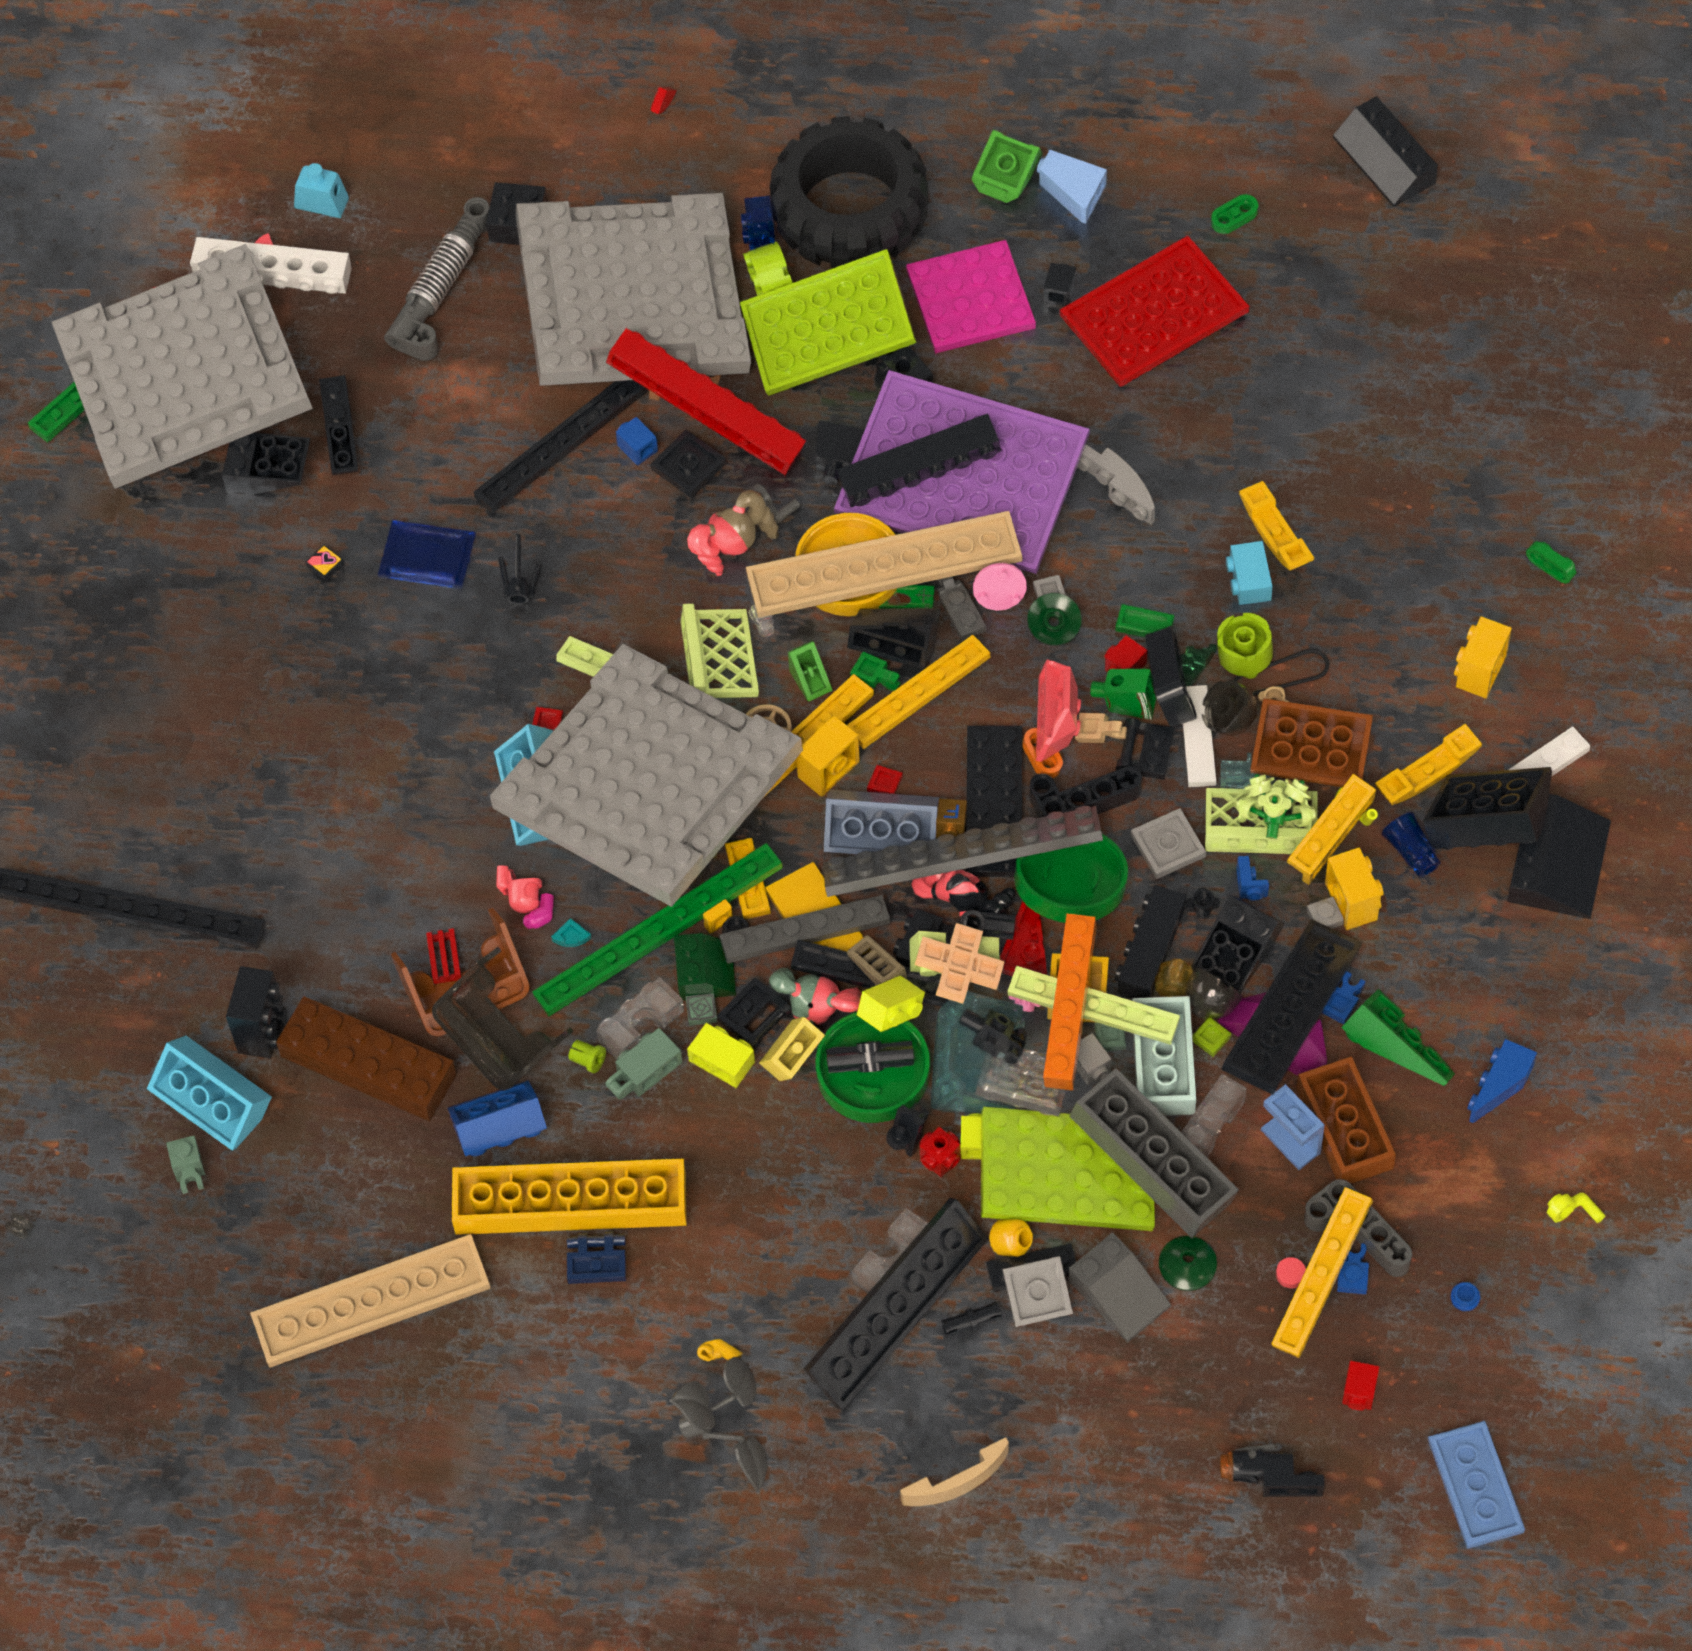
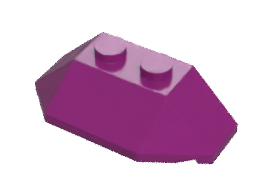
M1266 992L1234 1000L1217 1023L1237 1037H1240ZM1321 1020L1317 1021L1289 1068V1071L1297 1076L1298 1074L1327 1065Z

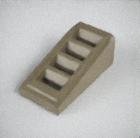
M869 935L865 936L847 951V955L876 986L900 975L907 979L905 967ZM869 948H871L872 951L869 952L865 957L862 958L860 956ZM878 956L879 958L870 965L869 963ZM885 964L887 965V967H885L882 971L877 972Z

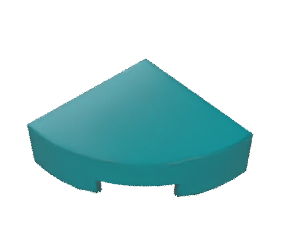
M571 918L551 936L554 943L564 947L580 946L592 939L591 934Z

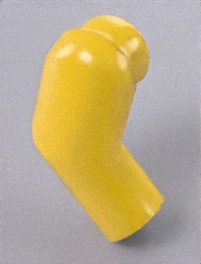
M722 1339L704 1342L697 1350L698 1357L705 1361L725 1358L726 1360L733 1357L741 1358L743 1354Z

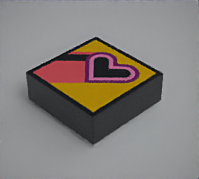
M326 545L320 547L305 562L306 567L324 581H327L344 565L343 559Z

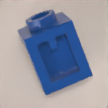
M1238 856L1236 874L1239 898L1255 901L1267 897L1269 880H1256L1255 866H1250L1249 856Z

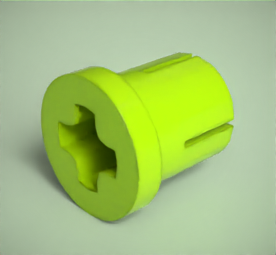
M577 1039L571 1046L575 1049L570 1048L569 1060L586 1067L587 1071L591 1073L598 1072L605 1060V1047L600 1045L593 1046Z

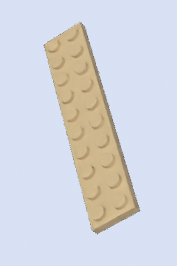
M1006 511L746 567V574L757 616L761 618L980 571L991 564L1022 562V553L1010 512Z

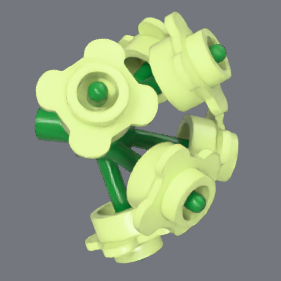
M1256 774L1253 778L1249 779L1250 784L1244 787V789H1249L1250 793L1247 797H1242L1236 806L1239 812V822L1243 823L1246 819L1253 821L1258 816L1264 818V824L1268 825L1266 838L1277 839L1279 826H1283L1285 821L1293 820L1297 827L1312 828V822L1316 820V811L1313 806L1308 804L1306 798L1310 799L1311 796L1307 791L1309 787L1303 780L1296 778L1293 782L1289 779L1285 781L1277 780L1272 785L1271 781L1275 780L1274 777L1266 778L1265 774ZM1294 800L1300 803V805L1293 807L1292 814L1285 815L1287 810L1291 808Z

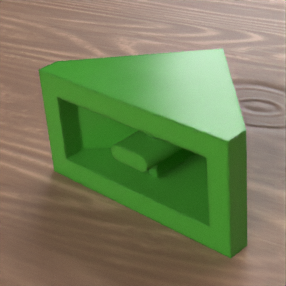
M813 641L788 652L789 671L808 702L833 691Z

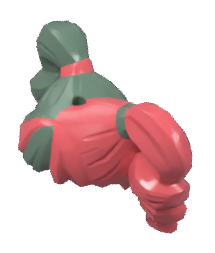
M785 967L776 970L769 979V983L774 990L779 993L790 994L792 1014L795 1019L805 1017L813 1025L821 1026L836 1009L843 1012L858 1011L862 992L857 987L840 992L838 986L833 981L814 974L803 975L795 980L793 972Z

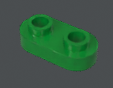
M1243 194L1215 209L1211 215L1212 228L1218 233L1227 234L1250 222L1258 214V201L1251 195Z
M1535 541L1526 550L1528 559L1535 566L1559 582L1567 584L1576 575L1574 562L1570 558L1563 557L1555 552L1547 543Z

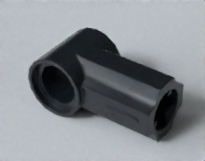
M969 910L960 916L959 924L964 925V920L968 915H975L979 919L980 925L978 930L983 931L982 936L1013 940L1015 915Z

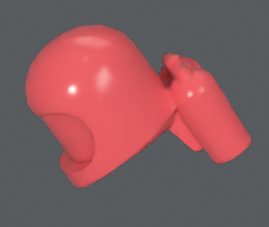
M497 866L496 886L503 895L508 896L509 906L520 914H527L537 909L540 903L539 889L542 887V880L539 878L517 879L514 870L509 869L508 866Z

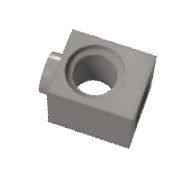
M1093 1033L1080 1041L1076 1069L1087 1085L1094 1081L1100 1082L1111 1071V1058Z

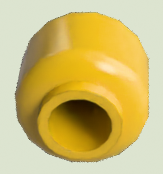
M1000 1219L993 1224L989 1240L996 1254L1019 1257L1029 1250L1033 1241V1235L1029 1225L1023 1220Z

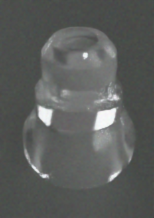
M753 604L749 608V617L754 621L758 634L762 637L771 636L775 631L773 615L758 618L755 605Z

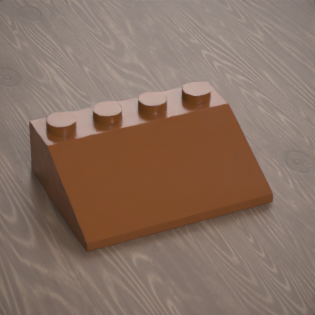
M1263 698L1250 773L1292 780L1296 778L1305 782L1344 787L1353 774L1363 779L1373 715Z

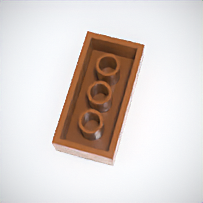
M1352 1056L1298 1074L1296 1089L1301 1101L1324 1124L1322 1148L1336 1180L1342 1179L1352 1184L1393 1170L1396 1154Z

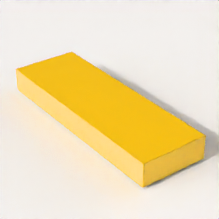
M752 838L725 843L730 866L755 851ZM763 881L738 896L742 916L745 920L771 914Z

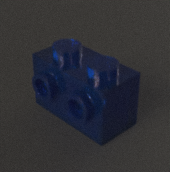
M770 195L744 198L745 213H741L743 243L749 244L750 251L775 243Z

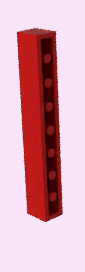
M626 328L608 354L607 364L784 475L787 474L806 443V440L796 431L783 427L775 418L764 415L753 404L737 398L729 389L721 388L713 383L707 375L694 371L686 362L675 359L667 354L664 348L651 344L636 331Z

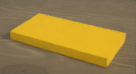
M814 862L765 887L767 895L783 919L842 905L836 895L827 897L824 877ZM859 931L814 942V944L847 952L862 940L863 936ZM870 948L867 951H865L862 955L870 952Z

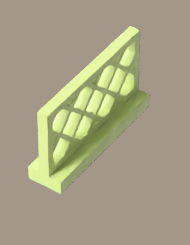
M683 604L681 629L689 685L714 698L758 697L759 689L747 610H695L694 604ZM700 619H710L715 624L707 628L700 623ZM729 619H741V624L735 628L726 621ZM722 627L730 634L722 638L715 631ZM708 637L718 643L713 649L703 644ZM737 637L745 644L737 648L730 641ZM723 647L733 653L728 659L718 654ZM738 657L748 663L743 669L733 664ZM711 658L721 664L716 670L706 664ZM728 668L736 675L729 680L720 673ZM742 678L751 684V688H741L735 683ZM716 679L724 686L722 688H709V683Z
M1206 788L1205 851L1292 854L1310 831V829L1297 828L1294 821L1291 820L1285 821L1284 826L1279 828L1277 839L1266 838L1268 825L1264 824V819L1256 818L1252 822L1256 824L1254 827H1242L1238 817L1233 820L1225 813L1233 806L1237 809L1238 801L1242 797L1248 796L1250 793L1249 789ZM1308 791L1311 797L1306 799L1311 801V806L1316 811V820L1312 822L1313 827L1318 820L1317 791ZM1212 798H1224L1228 803L1219 808L1212 802ZM1296 800L1292 802L1290 808L1291 810H1293V807L1296 805ZM1219 817L1228 823L1226 826H1211V823Z

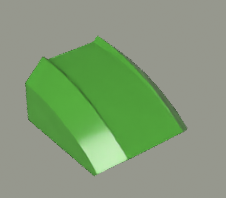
M993 130L973 173L972 181L980 193L1008 203L1020 196L1043 153L1039 147L1025 144Z

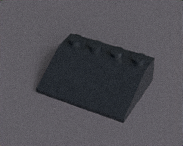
M1551 767L1447 775L1423 820L1431 848L1449 850L1455 847L1469 846L1476 848L1481 845L1495 844L1502 846L1508 843L1529 844L1537 841L1545 825L1552 776Z
M1549 794L1545 825L1538 840L1529 844H1519L1507 902L1591 919L1611 820L1561 796Z

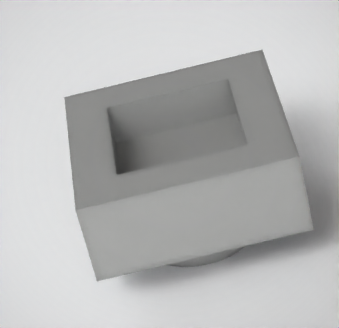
M1059 575L1033 581L1036 598L1048 593L1066 595Z
M1334 897L1307 905V913L1310 919L1331 929L1344 924V918Z

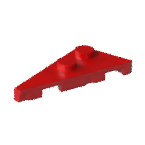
M1022 901L1015 918L1013 940H1006L1000 955V960L1005 961L1002 974L1013 977L1016 966L1047 975L1040 915Z

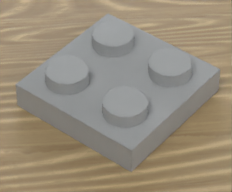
M1180 808L1131 830L1132 839L1156 879L1206 857L1204 847Z
M1060 1256L1002 1269L1015 1327L1073 1314Z

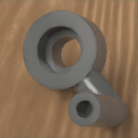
M755 484L748 489L761 493L766 506L774 513V520L777 523H780L801 507L798 500L794 498L777 510L773 506L770 495L760 484Z

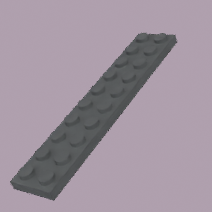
M1081 806L1076 808L1075 811L1065 813L1053 812L1048 816L1036 819L1028 817L1020 822L1012 824L999 823L992 828L982 830L970 829L963 834H958V836L945 834L934 840H916L910 845L900 847L888 846L876 852L863 851L855 856L846 858L834 857L827 862H823L827 897L1102 841L1103 837L1096 806Z

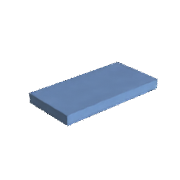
M1482 1421L1429 1436L1428 1442L1467 1549L1524 1533L1523 1522L1486 1422Z

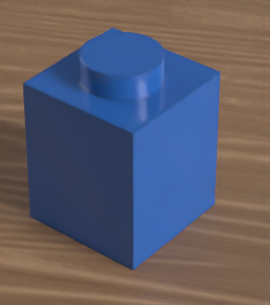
M637 417L623 423L616 431L618 447L637 466L658 452L656 436Z

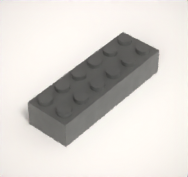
M1116 1068L1076 1102L1069 1116L1191 1238L1226 1209L1239 1191Z

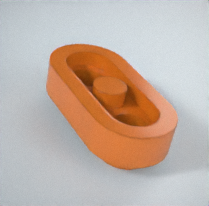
M1037 728L1029 729L1024 735L1022 746L1037 774H1047L1051 778L1057 777L1063 765L1062 757L1057 752L1042 762L1036 761V747L1032 744H1037Z

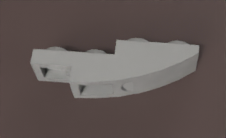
M1085 444L1077 467L1095 476L1101 484L1109 485V498L1114 504L1123 506L1131 511L1138 520H1144L1152 525L1155 518V506L1150 493L1138 474L1108 447L1100 454Z

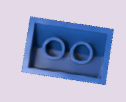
M529 1080L448 1108L465 1156H479L484 1154L489 1148L497 1145L498 1147H505L512 1144L515 1139L524 1136L531 1138L539 1135L541 1130L547 1129L538 1098Z

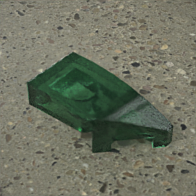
M1209 644L1208 648L1195 649L1194 646L1186 647L1185 654H1181L1186 686H1193L1216 653L1218 645Z

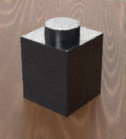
M1050 263L1044 285V303L1064 307L1070 304L1076 284V267L1064 263Z

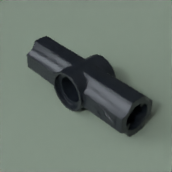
M912 1040L887 1043L869 1041L856 1043V1046L826 1048L828 1073L857 1070L858 1072H875L889 1067L914 1065Z

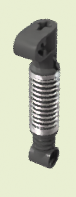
M474 197L465 203L461 219L454 229L444 236L440 246L434 251V255L431 256L423 272L420 273V277L417 278L414 286L408 291L405 297L406 303L384 335L385 342L395 350L423 361L431 360L438 354L439 347L436 333L431 326L424 324L427 317L432 316L436 312L450 287L453 286L456 278L464 268V265L467 264V261L473 255L474 244L478 237H480L481 233L487 231L486 223L489 204L485 199Z

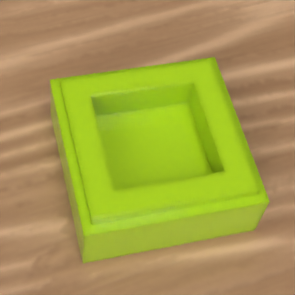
M1209 1017L1192 1035V1042L1214 1057L1230 1040L1232 1033Z

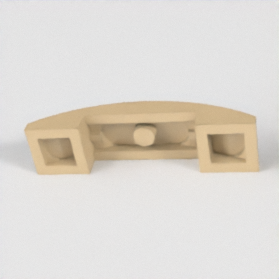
M1005 1437L979 1450L981 1463L933 1487L928 1478L925 1477L901 1489L900 1497L903 1506L934 1505L955 1499L973 1490L987 1480L1003 1463L1009 1453L1008 1440Z

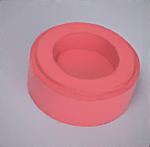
M1285 1258L1277 1266L1276 1278L1282 1286L1296 1288L1299 1286L1306 1271L1305 1266L1297 1258Z

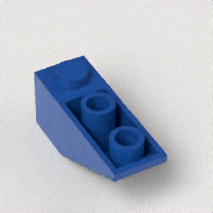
M1505 1039L1501 1048H1495L1490 1059V1063L1493 1066L1490 1072L1484 1071L1478 1085L1482 1089L1479 1095L1473 1094L1467 1108L1471 1111L1469 1122H1476L1524 1088L1535 1065L1537 1052Z

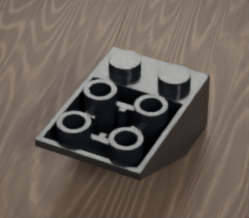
M251 433L229 442L222 473L226 492L254 495L301 485L310 438Z
M1229 895L1190 970L1239 996L1271 950L1285 923L1242 899Z

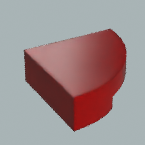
M659 87L651 106V111L657 114L664 112L672 102L677 90L671 87Z

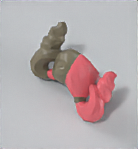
M747 490L739 495L734 507L714 513L707 525L698 524L691 529L687 538L688 547L692 553L698 555L700 562L706 565L710 572L721 576L724 565L718 556L719 552L733 556L744 554L755 540L756 524L771 539L779 537V526L774 520V513L766 506L761 493ZM749 507L748 512L746 513L745 508Z

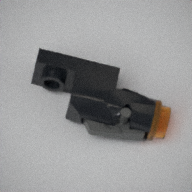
M1273 1444L1245 1447L1235 1451H1228V1454H1220L1221 1479L1228 1478V1482L1241 1481L1258 1484V1481H1262L1263 1497L1323 1496L1324 1475H1317V1473L1312 1471H1305L1299 1473V1475H1294L1293 1453L1278 1451Z

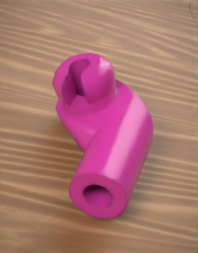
M545 893L540 895L539 908L526 914L523 918L526 928L537 929L552 920L554 896L552 894Z

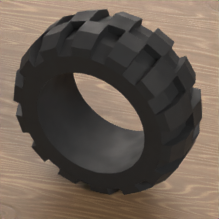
M850 116L832 118L831 124L822 127L817 122L802 130L799 134V141L791 139L777 157L778 162L772 169L770 196L773 220L778 224V232L793 250L799 247V254L804 259L818 266L822 261L831 263V268L833 269L886 249L895 258L912 243V236L915 237L921 231L927 217L926 206L929 203L928 181L926 180V167L920 154L914 148L911 149V143L894 128L889 132L884 130L882 122L864 117L863 122L850 121ZM854 172L867 174L879 179L892 190L891 195L878 207L854 215H840L827 212L814 205L806 197L817 183L840 173Z

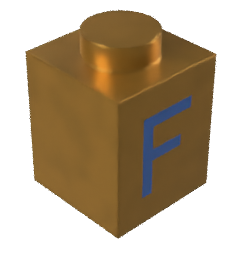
M939 798L936 839L945 834L958 836V834L965 833L967 800Z

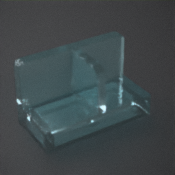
M1247 752L1246 761H1221L1220 788L1244 789V787L1250 784L1249 779L1256 775L1250 773L1252 763L1251 752ZM1274 777L1275 780L1271 781L1272 785L1277 781V777Z

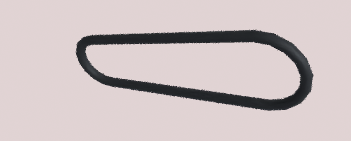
M1307 649L1271 662L1267 668L1307 653L1318 654L1324 659L1325 669L1322 673L1278 685L1279 687L1286 688L1323 677L1328 672L1330 666L1327 656L1319 650ZM1237 675L1231 683L1233 692L1239 697H1252L1266 690L1262 689L1245 694L1237 691L1235 684L1238 679L1244 676Z

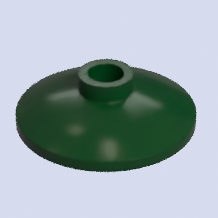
M1048 593L1040 596L1032 603L1027 615V623L1032 635L1038 641L1051 646H1059L1070 642L1078 634L1082 622L1081 612L1077 604L1068 596L1060 593ZM1056 619L1059 624L1051 626L1049 620Z
M1181 1236L1175 1238L1164 1246L1159 1256V1270L1163 1279L1170 1286L1178 1290L1194 1291L1201 1289L1210 1283L1216 1273L1217 1258L1214 1250L1207 1242L1197 1237ZM1185 1256H1190L1194 1260L1190 1263H1187L1183 1260V1258Z

